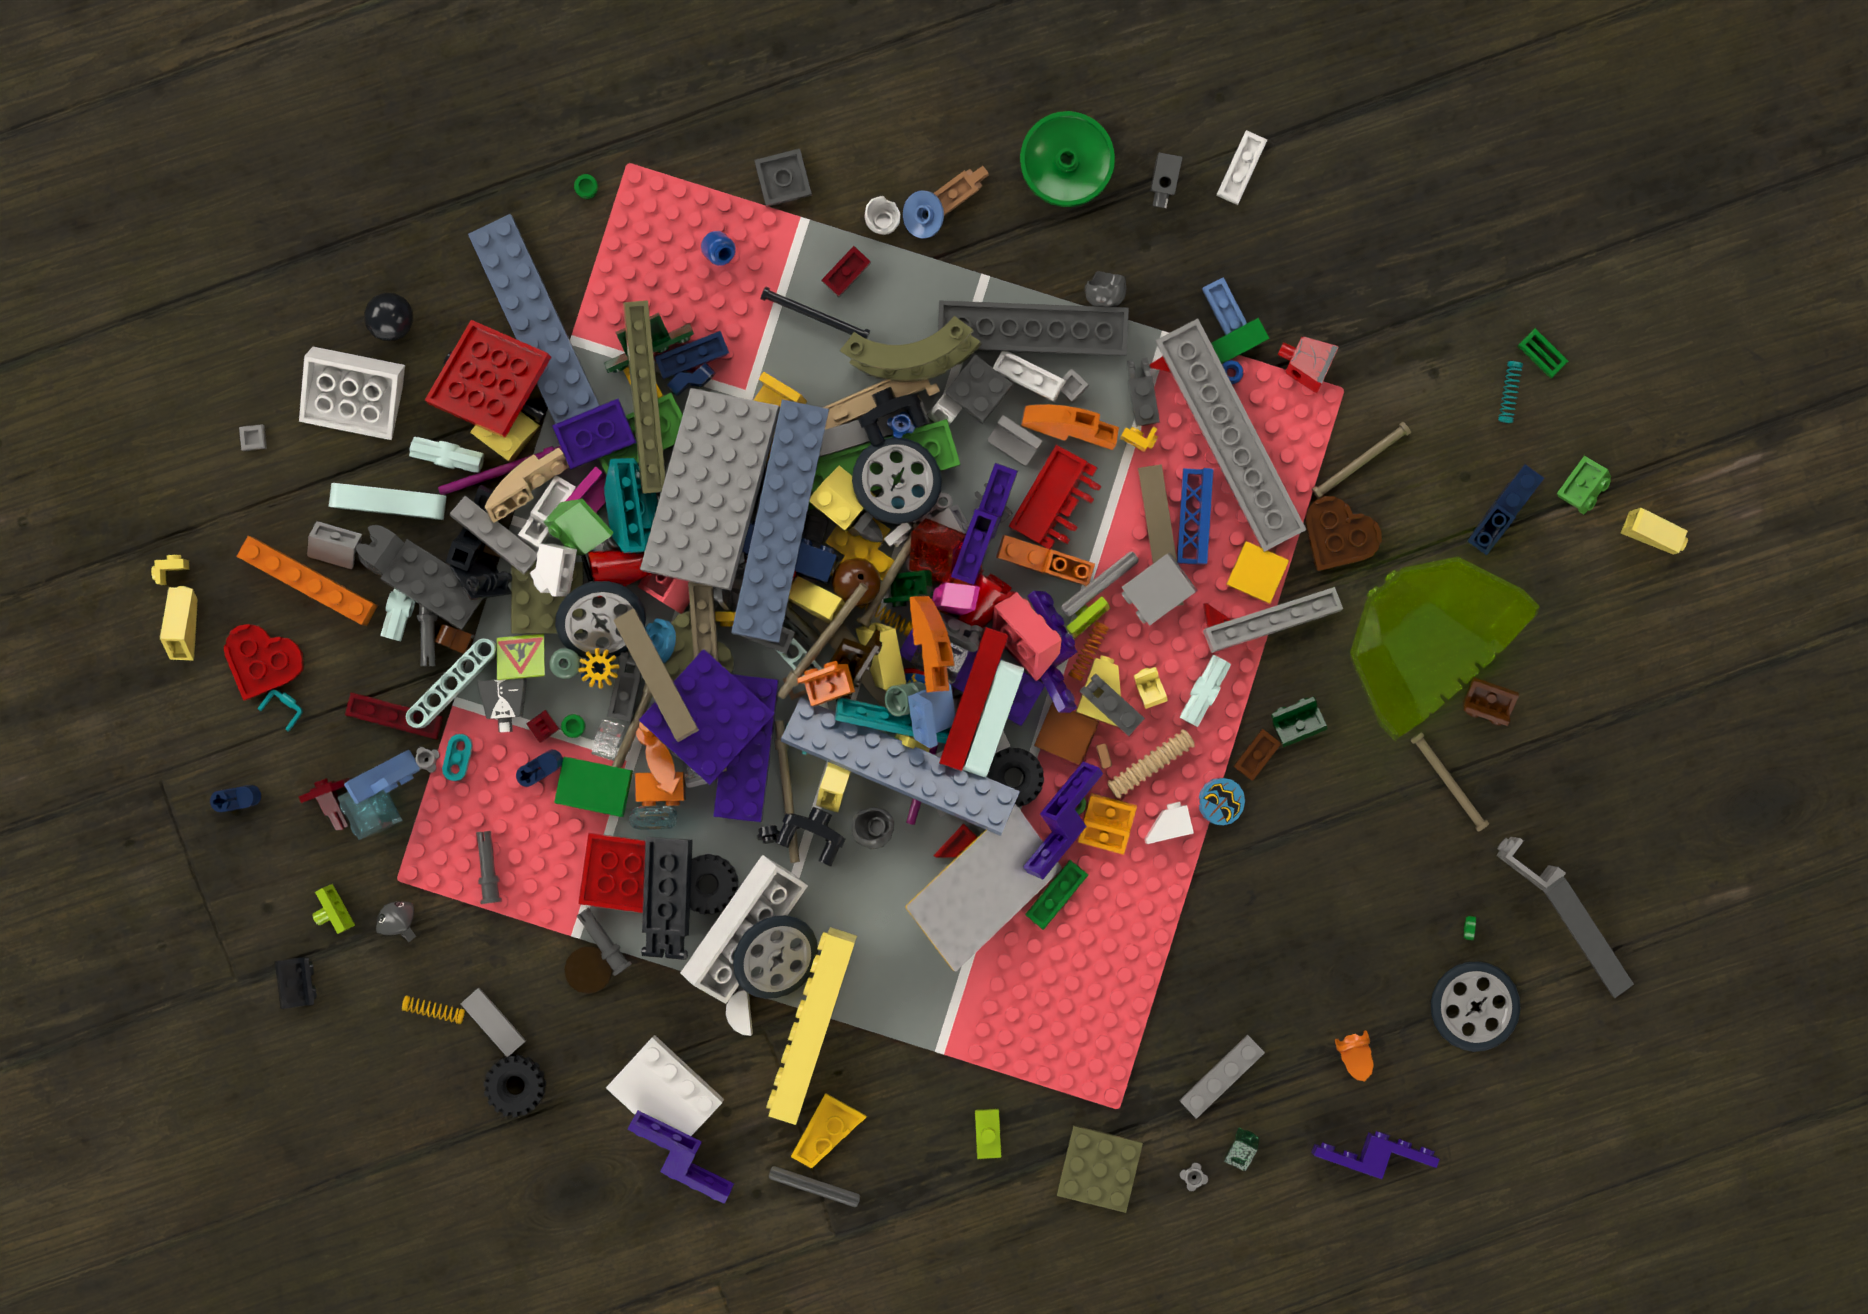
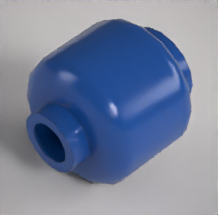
M721 231L708 233L701 242L702 254L712 264L717 266L729 263L735 255V243Z

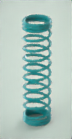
M1509 361L1507 366L1511 369L1506 370V372L1509 374L1505 376L1509 380L1504 381V383L1507 384V386L1503 387L1507 391H1504L1502 393L1504 396L1507 397L1501 398L1504 402L1500 405L1504 408L1500 409V412H1502V414L1498 415V421L1505 423H1513L1514 418L1501 415L1514 416L1515 414L1507 413L1502 410L1516 409L1504 406L1502 404L1517 403L1504 400V398L1517 399V397L1509 396L1504 393H1519L1518 391L1506 389L1505 387L1519 388V386L1512 385L1506 382H1520V380L1511 379L1507 376H1521L1520 374L1509 372V370L1522 371V369L1517 368L1523 367V363Z

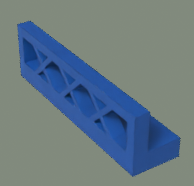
M1183 468L1177 563L1207 564L1213 483L1212 468H1203L1202 470ZM1188 474L1201 475V485L1197 489L1193 490L1187 484ZM1188 489L1191 492V494L1186 497ZM1199 489H1201L1200 497L1196 494ZM1191 496H1194L1200 502L1199 509L1193 514L1186 508V501ZM1185 512L1190 516L1187 520H1185ZM1198 512L1199 521L1194 517ZM1190 519L1198 525V532L1191 538L1184 531V526ZM1184 536L1188 539L1185 544H1183ZM1195 537H1197V544L1193 541ZM1191 543L1196 548V559L1182 558L1183 548L1187 544Z

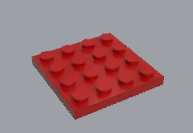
M471 320L425 401L429 405L506 438L549 363L551 356L547 352Z

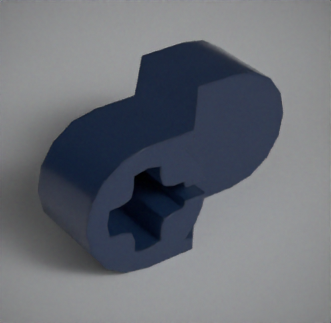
M705 363L693 374L679 372L667 384V387L675 396H678L689 386L703 387L716 373Z
M551 749L517 770L516 779L518 783L524 787L532 786L562 767L563 757L557 750Z
M255 785L216 791L211 795L210 804L217 812L255 806L260 802L261 792Z

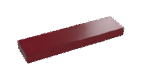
M353 692L350 693L345 712L346 716L433 739H438L443 716L437 715L426 727L415 728L406 721V713L410 709L409 707ZM420 710L416 711L413 715L415 723L420 724L424 720V715Z

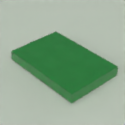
M563 757L554 803L624 817L633 770Z

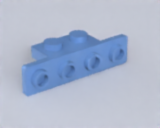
M407 750L347 781L344 785L353 801L358 804L382 790L385 793L390 792L398 787V782L401 785L407 783L414 778L413 774L420 771V768L410 750Z

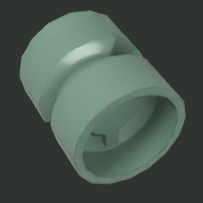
M915 681L890 687L885 695V704L888 711L894 716L910 714L908 696L925 690L926 685Z

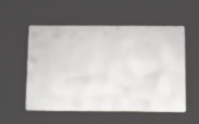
M1016 804L1001 836L985 830L905 906L953 971H957L1062 870L1061 865L1057 862L1043 880L1025 871L1023 866L1041 846L1043 841Z

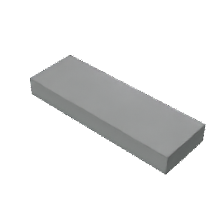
M480 988L476 989L461 1003L463 1008L507 1057L526 1041Z

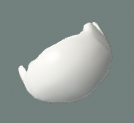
M879 196L871 199L866 205L864 218L870 230L885 235L894 232L898 227L901 214L895 202L886 200L884 196Z

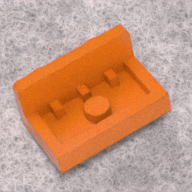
M838 661L824 664V669L818 670V668L807 670L804 672L805 676L797 678L798 683H805L811 706H817L855 692L848 664H838Z

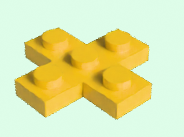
M872 518L880 528L884 540L891 529L875 518ZM838 526L834 528L825 542L844 555L840 564L845 560L862 558L873 563L879 571L882 581L894 562L892 558L878 550L883 542H872L860 535L854 537L848 531L845 532Z

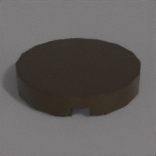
M593 946L580 947L572 952L566 960L564 968L565 977L569 985L576 991L585 994L596 993L603 989L610 981L613 969L606 959L603 960L601 958L602 952L599 948Z

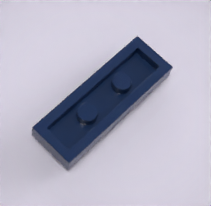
M719 331L655 356V360L662 378L665 380L677 375L679 372L688 371L730 353L723 335Z

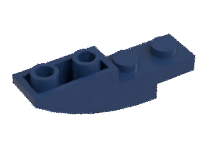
M1524 464L1492 504L1468 539V542L1487 555L1516 518L1517 513L1544 480V477Z

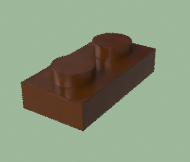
M1261 729L1233 767L1253 781L1282 743L1264 729Z

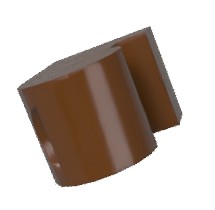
M442 624L435 642L464 654L472 646L475 635Z

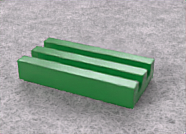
M1536 328L1517 345L1550 379L1568 362ZM1534 336L1560 363L1557 364L1531 338ZM1526 343H1528L1553 368V371L1526 345Z

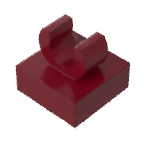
M544 710L526 723L539 743H542L560 730L547 710Z

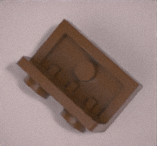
M1473 677L1463 700V710L1472 717L1479 718L1480 716L1488 719L1495 725L1500 726L1503 724L1508 726L1510 715L1519 694L1518 692Z

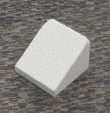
M943 394L927 416L935 423L947 419L948 425H950L962 410V407L948 395Z

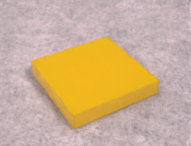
M1245 541L1226 585L1270 604L1289 560L1269 551L1264 552L1262 548Z

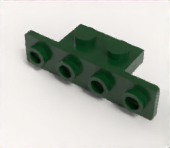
M659 313L650 316L653 353L664 352L670 345L676 342L684 343L694 335L690 324L668 333ZM625 328L616 332L625 353L604 362L608 373L620 372L629 364Z

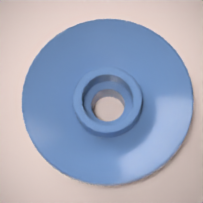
M917 191L908 197L903 208V220L907 230L918 238L932 237L940 230L944 220V210L941 201L935 194L929 191Z

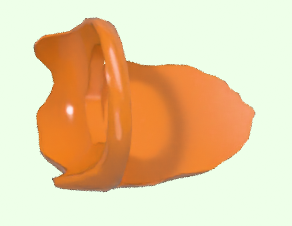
M1365 1030L1362 1036L1356 1034L1348 1035L1343 1041L1335 1039L1336 1048L1341 1053V1058L1346 1065L1347 1071L1355 1079L1365 1082L1372 1074L1374 1067L1371 1049L1368 1045L1370 1044L1368 1032Z

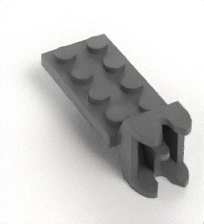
M369 526L368 530L372 542L369 545H356L360 562L373 573L381 575L383 582L462 631L483 599L470 600L450 566L408 539L404 543L396 534L382 526Z

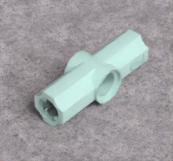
M414 437L410 446V457L434 462L435 465L446 468H460L480 473L484 462V453L460 448L459 445L449 442H435L429 439Z
M396 589L388 597L386 604L387 614L380 636L401 642L407 620L412 615L415 601Z
M1212 655L1202 676H1199L1190 692L1191 697L1179 718L1196 727L1199 726L1209 705L1213 704L1221 689L1220 685L1231 666L1229 662Z

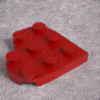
M250 624L237 626L230 631V635L226 639V644L224 645L225 657L243 701L291 682L304 669L303 653L292 639L282 637L270 638L268 633L260 626Z

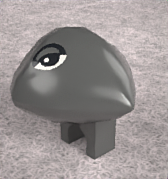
M395 901L384 905L377 918V933L382 935L401 934L408 942L414 939L416 935L410 928L415 912L413 903Z

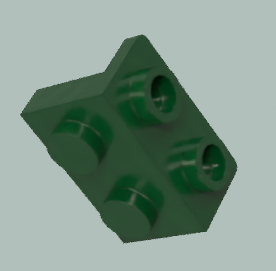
M931 570L898 573L891 584V598H883V603H892V607L907 606L906 601H910V597L929 596L930 599H933Z
M1315 697L1300 699L1296 704L1278 708L1271 714L1272 724L1283 747L1327 730V725L1317 706Z

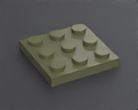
M537 562L532 565L525 575L511 565L512 634H557L555 627L556 613L566 596H552L551 593H540L535 587L534 580L530 574L536 568ZM575 562L570 593L575 588L584 585L583 562ZM579 608L574 610L572 614L575 617H582L584 610ZM579 629L574 634H584V629Z
M1073 1125L1056 1195L1126 1213L1143 1142Z

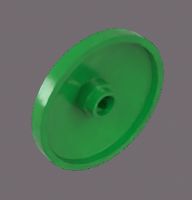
M1072 111L1053 113L1039 120L1027 133L1020 153L1021 172L1030 190L1043 201L1061 207L1079 206L1097 197L1110 181L1115 163L1113 144L1106 130L1093 118Z

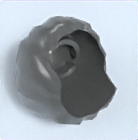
M1100 271L1095 272L1093 279L1088 281L1084 287L1087 301L1096 307H1117L1126 296L1125 276Z
M872 807L861 810L854 816L852 836L858 844L870 850L884 847L892 838L894 820L885 809Z

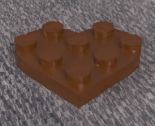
M1324 496L1314 501L1307 509L1305 516L1306 529L1317 571L1363 561L1372 557L1379 549V545L1382 542V533L1378 523L1364 514H1353L1349 505L1344 503L1343 500L1334 496Z

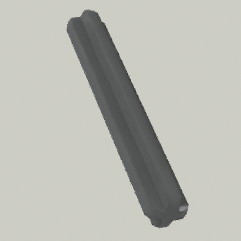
M772 1166L769 1173V1179L852 1207H857L860 1201V1195L776 1166Z

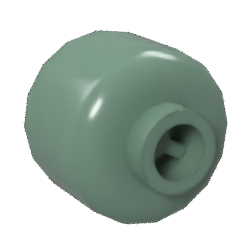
M559 649L550 658V669L558 678L572 679L578 675V669L582 667L581 658L571 649Z

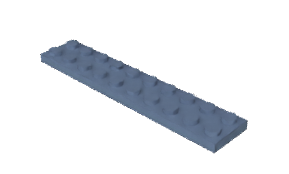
M511 214L506 215L469 233V238L516 339L547 352L551 356L537 385L555 424L600 406Z
M783 399L781 401L732 634L775 643L780 641L829 409Z
M800 697L783 733L781 742L999 836L1002 835L1020 791L990 778H985L963 769L959 771L939 764L941 757L917 747L912 749L902 745L901 740L873 728L835 720L836 712L819 705L811 706L810 701Z

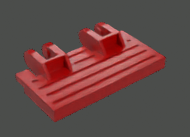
M1055 445L1009 527L1047 549H1051L1055 543L1054 540L1047 537V534L1068 545L1070 539L1053 529L1059 523L1070 531H1076L1078 527L1060 517L1059 514L1061 513L1069 518L1079 500L1071 496V493L1092 504L1094 500L1092 496L1077 488L1082 482L1093 490L1099 491L1101 485L1082 475L1086 473L1093 477L1098 468L1062 447Z

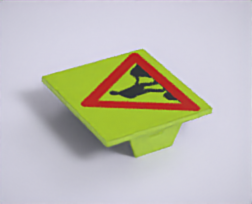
M544 634L497 638V680L545 676Z

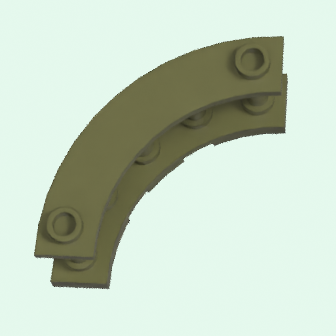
M954 316L935 334L910 344H881L870 341L854 332L840 352L851 358L849 363L870 376L894 382H914L934 378L946 373L947 370L955 367L957 364L960 365L982 343L971 335L974 331L972 328Z

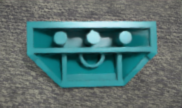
M634 458L611 459L605 481L604 494L609 528L614 532L612 538L624 553L645 552L658 506L656 492L642 494L639 465Z

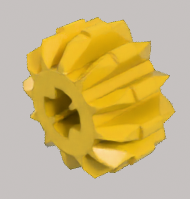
M595 648V657L587 651L586 655L590 660L580 659V662L587 665V667L579 668L578 671L588 673L581 678L582 681H587L590 677L592 678L589 683L590 687H593L597 680L599 689H602V680H605L610 686L612 682L608 679V676L618 677L616 673L611 672V669H619V665H610L611 662L616 660V657L613 655L607 660L606 657L609 654L607 649L600 656L599 648ZM596 662L600 665L604 663L606 668H603L605 672L601 675L598 672L594 674L592 669H595L593 665Z

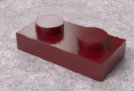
M853 246L821 281L840 297L871 264V261Z

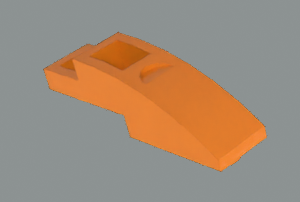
M1050 404L1025 406L1021 424L1023 427L1066 441L1068 436H1072L1113 450L1116 446L1119 427L1100 421L1099 413L1076 407Z
M1007 535L1002 536L996 556L998 559L1014 563L1018 566L1084 586L1090 583L1095 563L1052 549H1046Z
M929 596L910 597L914 645H922L926 692L949 691L947 666H954V659L945 624Z

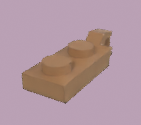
M984 166L975 172H972L971 169L966 172L964 170L933 193L942 203L944 216L979 191L982 187L980 182L989 176Z

